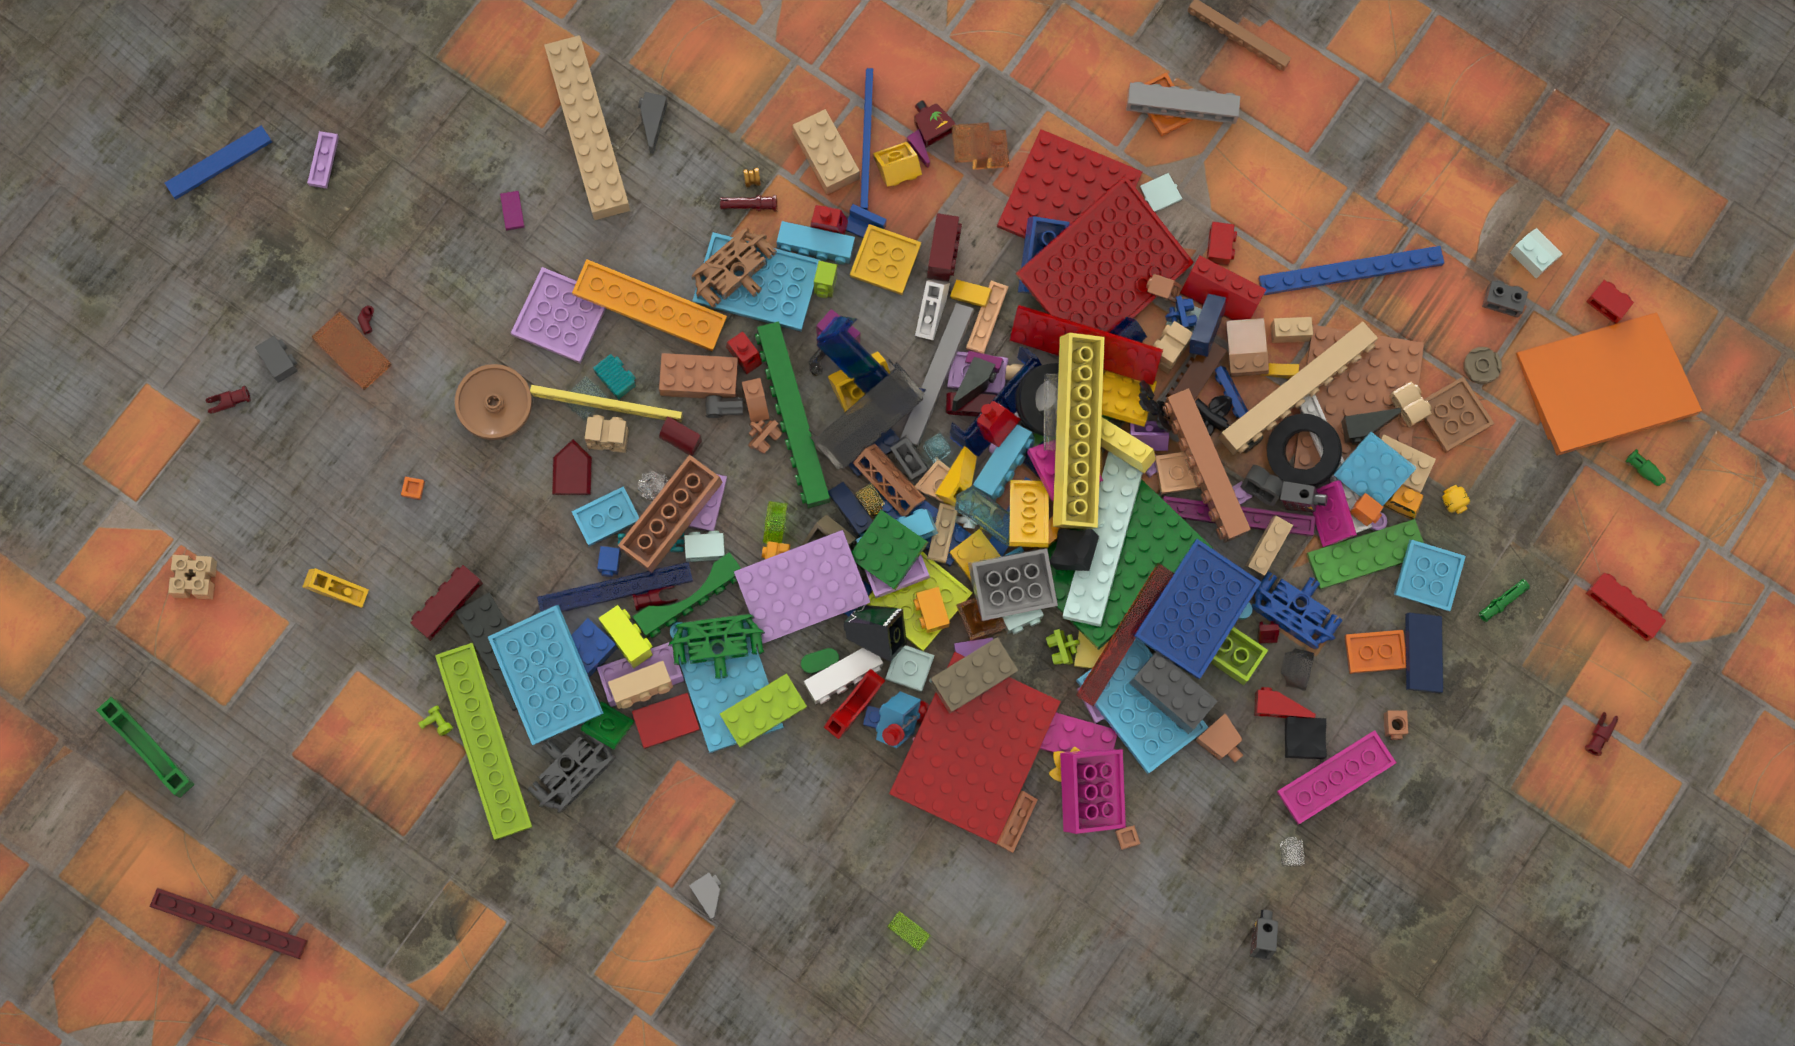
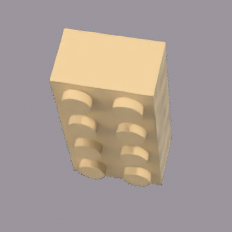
M826 109L792 125L793 135L826 195L860 179V171Z

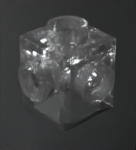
M650 471L648 474L642 473V480H638V491L641 492L642 497L645 499L654 500L667 484V478L665 475Z

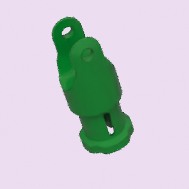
M1637 449L1625 460L1626 463L1629 462L1637 469V473L1651 481L1654 485L1660 486L1665 483L1666 477L1655 464L1642 457Z

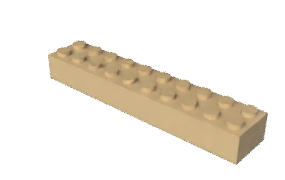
M580 35L545 44L550 68L594 220L630 211Z

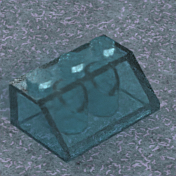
M974 485L956 495L955 510L958 513L962 514L995 540L1009 546L1010 513Z

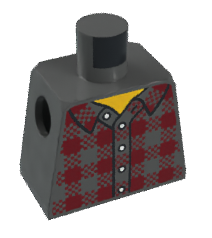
M1283 481L1280 500L1286 510L1315 512L1317 505H1327L1328 496L1318 494L1314 486Z
M1261 910L1260 918L1254 923L1250 957L1270 960L1276 952L1278 922L1272 920L1273 912L1270 910Z

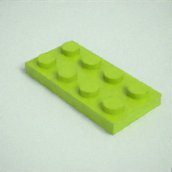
M786 673L721 712L720 716L739 748L806 709L807 706Z

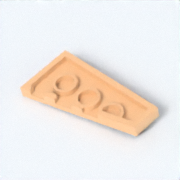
M937 459L915 487L919 492L944 503L935 493L950 468ZM971 486L970 494L965 501L979 502L978 509L974 511V518L985 522L996 510L997 506ZM963 503L962 507L958 510L967 514V509Z

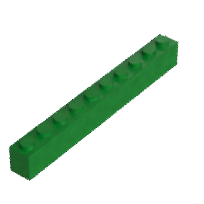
M778 321L757 327L755 339L757 345L761 344L763 350L760 351L762 363L766 362L767 364L765 374L767 380L771 379L773 385L770 386L772 398L776 397L777 399L775 409L777 415L781 414L783 420L780 422L782 433L786 432L788 439H785L787 450H791L793 457H790L792 468L797 469L798 474L795 475L797 486L801 485L803 490L800 493L802 503H806L808 509L830 503V497L780 323Z

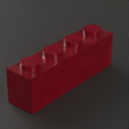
M464 565L461 568L457 567L452 572L450 580L443 582L438 588L439 592L434 597L428 598L425 602V607L421 611H417L411 618L412 621L410 623L429 641L456 614L455 611L459 610L483 584Z

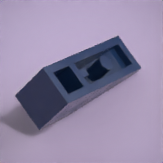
M842 482L830 489L828 494L857 538H860V535L866 532L873 520L846 484Z

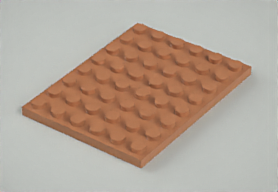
M1312 325L1313 336L1309 341L1306 366L1350 331ZM1376 335L1378 337L1374 343L1376 346L1369 353L1363 352L1361 359L1355 364L1349 363L1347 365L1348 369L1341 375H1338V373L1334 375V380L1330 384L1319 387L1320 391L1316 394L1317 400L1326 421L1339 435L1344 461L1359 444L1345 443L1341 421L1345 416L1396 409L1389 396L1392 392L1409 382L1419 387L1423 342ZM1399 414L1374 434L1379 438L1384 434L1412 447L1414 425L1409 428L1401 414ZM1310 432L1297 433L1293 467L1299 470H1307L1320 462L1321 458Z

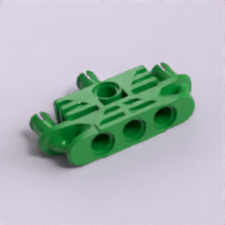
M751 614L685 622L675 626L677 632L668 646L673 649L674 665H680L679 657L681 664L687 663L684 645H688L690 664L714 661L715 678L721 679L720 671H722L723 678L728 677L725 659L748 656L746 637H750L751 653L753 655H757V646L759 654L764 653L762 634H765V632L759 629L757 624L753 622L754 616ZM747 622L750 629H744L743 623ZM683 630L687 631V637L682 638ZM721 646L723 647V652L715 654L713 648Z

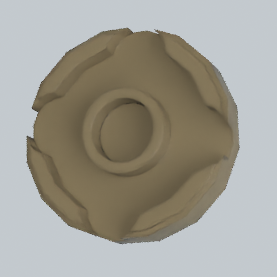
M1477 347L1466 355L1463 366L1466 376L1471 381L1478 384H1488L1499 376L1502 369V361L1499 355L1490 350V348Z

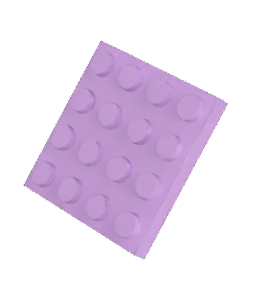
M542 267L516 320L511 335L581 364L606 308L572 295L577 281Z

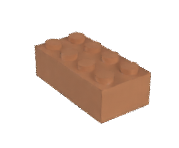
M662 353L659 382L660 396L706 399L707 396L717 395L723 398H736L738 358Z

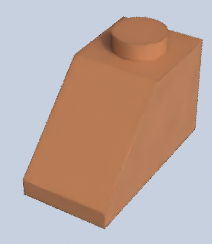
M1153 274V277H1150L1148 280L1147 292L1175 303L1177 302L1176 296H1179L1182 285L1174 280Z
M757 378L742 382L750 421L757 423L760 420H770L761 379Z

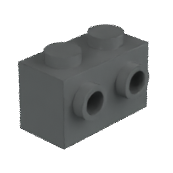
M1492 281L1487 287L1482 307L1518 318L1524 310L1528 291L1523 290L1519 286L1505 285L1502 281Z

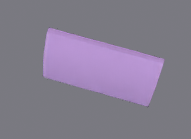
M669 642L651 648L653 656L634 669L626 658L597 667L610 707L616 706V702L609 687V681L655 663L664 661L672 685L684 682L679 665H674L673 649L668 646Z

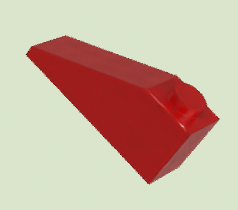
M1261 687V690H1257L1255 693L1254 716L1285 719L1287 717L1315 718V713L1280 692L1272 691V688Z

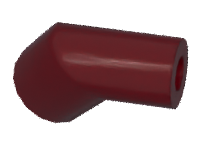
M370 305L365 306L358 316V322L365 335L373 331L369 322L373 316L374 308Z

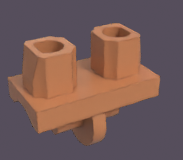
M760 420L757 424L753 421L749 424L752 430L748 434L753 437L758 433L748 444L751 449H756L764 454L770 448V445L764 439L769 435L776 441L782 435L781 430L777 427L779 423L775 420H770L763 428H761L765 424L763 420Z

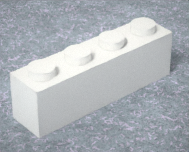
M861 648L806 679L804 685L814 703L820 702V704H823L831 699V695L835 693L839 695L848 689L847 686L852 683L854 685L859 684L870 668L876 673L880 672L883 662L880 656Z

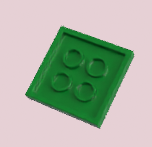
M880 510L852 550V555L858 565L896 590L929 542Z

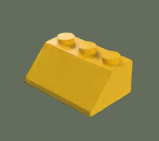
M878 351L828 376L832 389L847 416L897 391L887 362Z

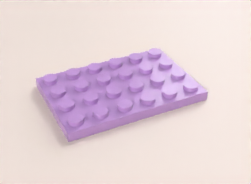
M843 530L734 571L748 610L754 616L753 622L757 624L759 629L765 632V634H762V643L871 603Z

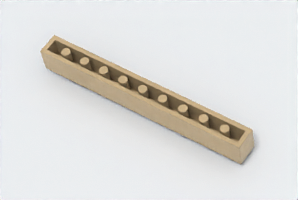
M1361 322L1224 430L1219 436V440L1232 455L1237 452L1241 454L1249 447L1248 443L1252 440L1256 442L1263 436L1262 432L1266 429L1268 431L1273 429L1277 425V420L1280 418L1284 420L1292 413L1291 409L1294 407L1298 409L1306 402L1305 398L1308 396L1312 398L1320 391V386H1327L1334 380V375L1337 373L1341 375L1348 369L1347 365L1349 363L1355 364L1361 359L1363 352L1369 353L1376 346L1374 343L1378 337L1364 322Z

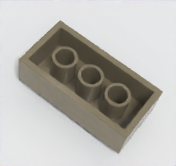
M997 637L938 673L929 682L949 714L1015 674L1018 669Z

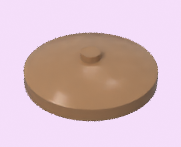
M491 364L474 369L463 378L455 395V410L462 425L473 435L488 440L503 439L519 431L527 422L532 409V395L527 382L517 371L504 365Z

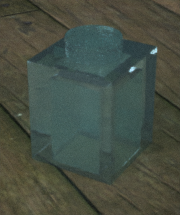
M941 432L924 442V449L933 463L937 459L941 460L950 454L951 447Z

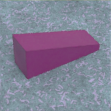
M918 129L907 137L906 142L910 144L917 156L928 168L930 160Z
M968 351L965 363L971 364L973 358L977 357L995 364L994 372L999 373L1003 358Z

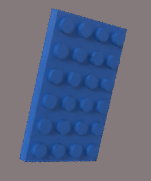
M1195 539L1134 637L1199 680L1261 584V581L1200 540Z

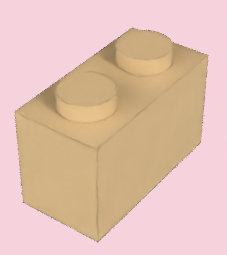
M1312 317L1274 318L1270 325L1272 343L1309 342L1313 336Z

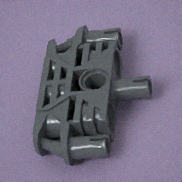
M586 733L584 735L597 746L595 749L582 736H579L564 752L552 740H549L547 743L552 749L546 744L542 749L555 761L538 778L552 792L548 794L537 781L532 784L537 791L531 786L527 791L540 802L539 807L543 808L546 806L558 809L557 813L563 812L616 759V755L612 756L611 748ZM603 751L607 757V759L603 760L600 757V754ZM564 760H571L572 763L569 768H562L561 765ZM559 797L563 802L559 804L553 800Z

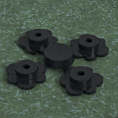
M1142 380L1139 383L1141 386V393L1139 394L1140 406L1153 416L1157 415L1156 423L1161 430L1165 429L1167 433L1170 432L1171 427L1166 418H1164L1165 414L1162 408L1164 402L1152 400L1154 393L1150 385Z

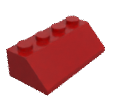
M1199 255L1180 294L1193 299V301L1204 305L1208 294L1226 297L1225 313L1223 316L1233 321L1251 319L1266 289Z

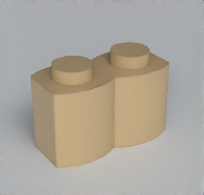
M1412 382L1389 395L1394 406L1401 408L1400 414L1409 428L1432 414L1429 402L1423 400L1420 395V388Z

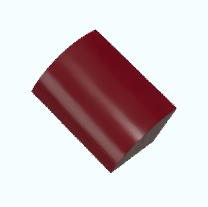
M667 417L659 434L660 439L691 456L694 455L702 442L700 434L670 417Z

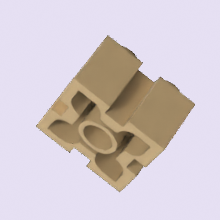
M1176 321L1171 326L1168 324L1165 327L1160 340L1157 339L1153 345L1154 347L1164 349L1159 368L1167 374L1188 346L1193 333Z
M593 415V417L587 418L585 441L588 449H605L626 453L629 434L626 421L619 417L604 420V417L601 415Z
M173 555L171 570L175 573V578H170L168 593L174 598H190V594H192L197 599H213L215 584L210 581V578L216 576L217 561L213 557L196 556V561H194L188 555Z

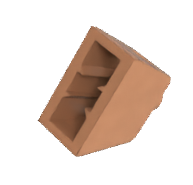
M1226 714L1221 716L1195 740L1219 760L1228 755L1236 762L1243 756L1236 747L1242 741V738Z

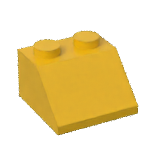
M908 142L873 153L881 177L887 187L896 186L905 180H914L917 176L922 175L918 156Z

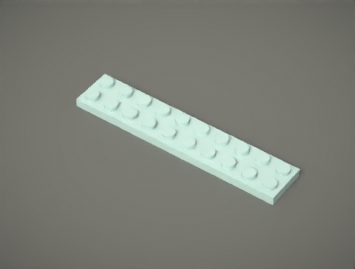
M1108 452L1102 473L1103 481L1099 484L1098 528L1093 529L1099 535L1090 571L1075 570L1063 613V619L1099 627L1102 625L1143 472L1111 452Z

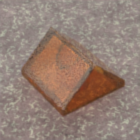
M976 598L956 604L970 641L986 639L1006 628L1002 617L982 621Z

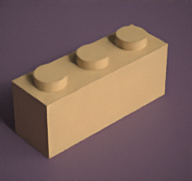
M1273 516L1245 566L1265 576L1293 525L1278 516Z
M664 661L608 682L618 709L631 707L633 703L638 701H647L653 695L658 693L665 694L673 688Z

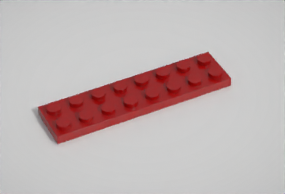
M1021 305L1017 307L1010 341L1059 356L1060 337L1067 333L1104 337L1103 370L1138 381L1144 380L1146 383L1154 385L1164 349Z

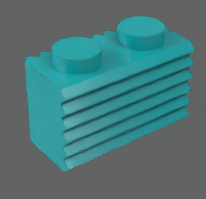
M610 354L593 367V370L613 395L620 400L630 390L635 388L634 380L636 378L630 370L627 372L622 367L624 364L619 357L616 356L614 358Z

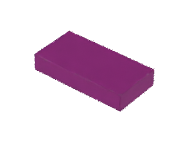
M519 191L501 193L500 197L506 231L525 228Z

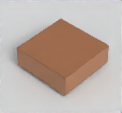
M1135 825L1115 831L1121 850L1140 845Z

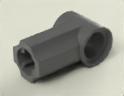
M717 395L707 396L706 417L721 418L723 415H743V398H723Z

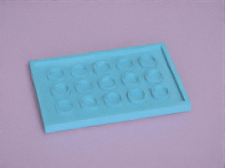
M713 232L704 263L733 237ZM757 247V252L759 251L761 257L763 256L766 259V265L751 277L762 288L759 294L756 292L757 295L755 297L741 285L724 300L722 295H719L717 290L711 287L710 289L721 299V302L718 305L715 303L716 307L712 308L702 296L697 297L696 287L692 300L696 304L766 323L779 321L782 327L802 332L814 290V278L818 261L821 260L776 249L777 253L775 256L771 255L772 258L768 259ZM739 270L736 271L734 274L736 276H742L744 272ZM705 276L701 277L703 282L707 279Z
M555 605L488 636L532 745L604 714L559 605Z
M747 622L743 623L744 629H750ZM746 637L747 657L725 659L727 678L722 677V671H720L721 679L715 678L714 661L690 664L688 645H684L687 663L681 664L679 657V663L709 753L737 744L722 720L720 713L769 684L758 650L757 655L751 653L750 637ZM715 646L713 652L720 654L723 652V647ZM781 723L762 735L782 729L784 726Z
M1134 637L1078 678L1076 682L1144 771L1149 774L1209 727L1202 720L1191 733L1187 734L1129 684L1152 656V653L1145 644Z

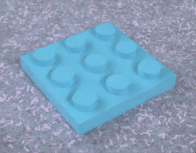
M1370 432L1334 472V476L1360 497L1366 493L1383 506L1416 470V467L1378 436Z
M1409 540L1394 595L1445 611H1451L1466 556L1415 540Z

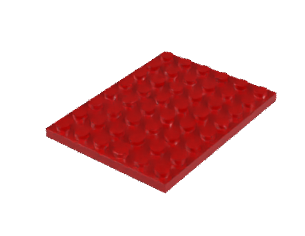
M1123 176L1015 274L1047 314L1116 335L1157 297L1147 292V283L1150 277H1153V274L1175 281L1194 262L1127 176Z
M954 652L947 668L965 656ZM1009 677L949 714L935 692L889 795L993 844H997L1061 701Z

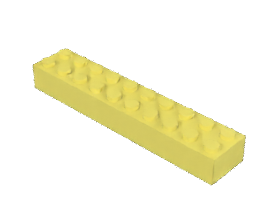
M1067 333L1060 337L1053 527L1082 530L1098 528L1104 337Z

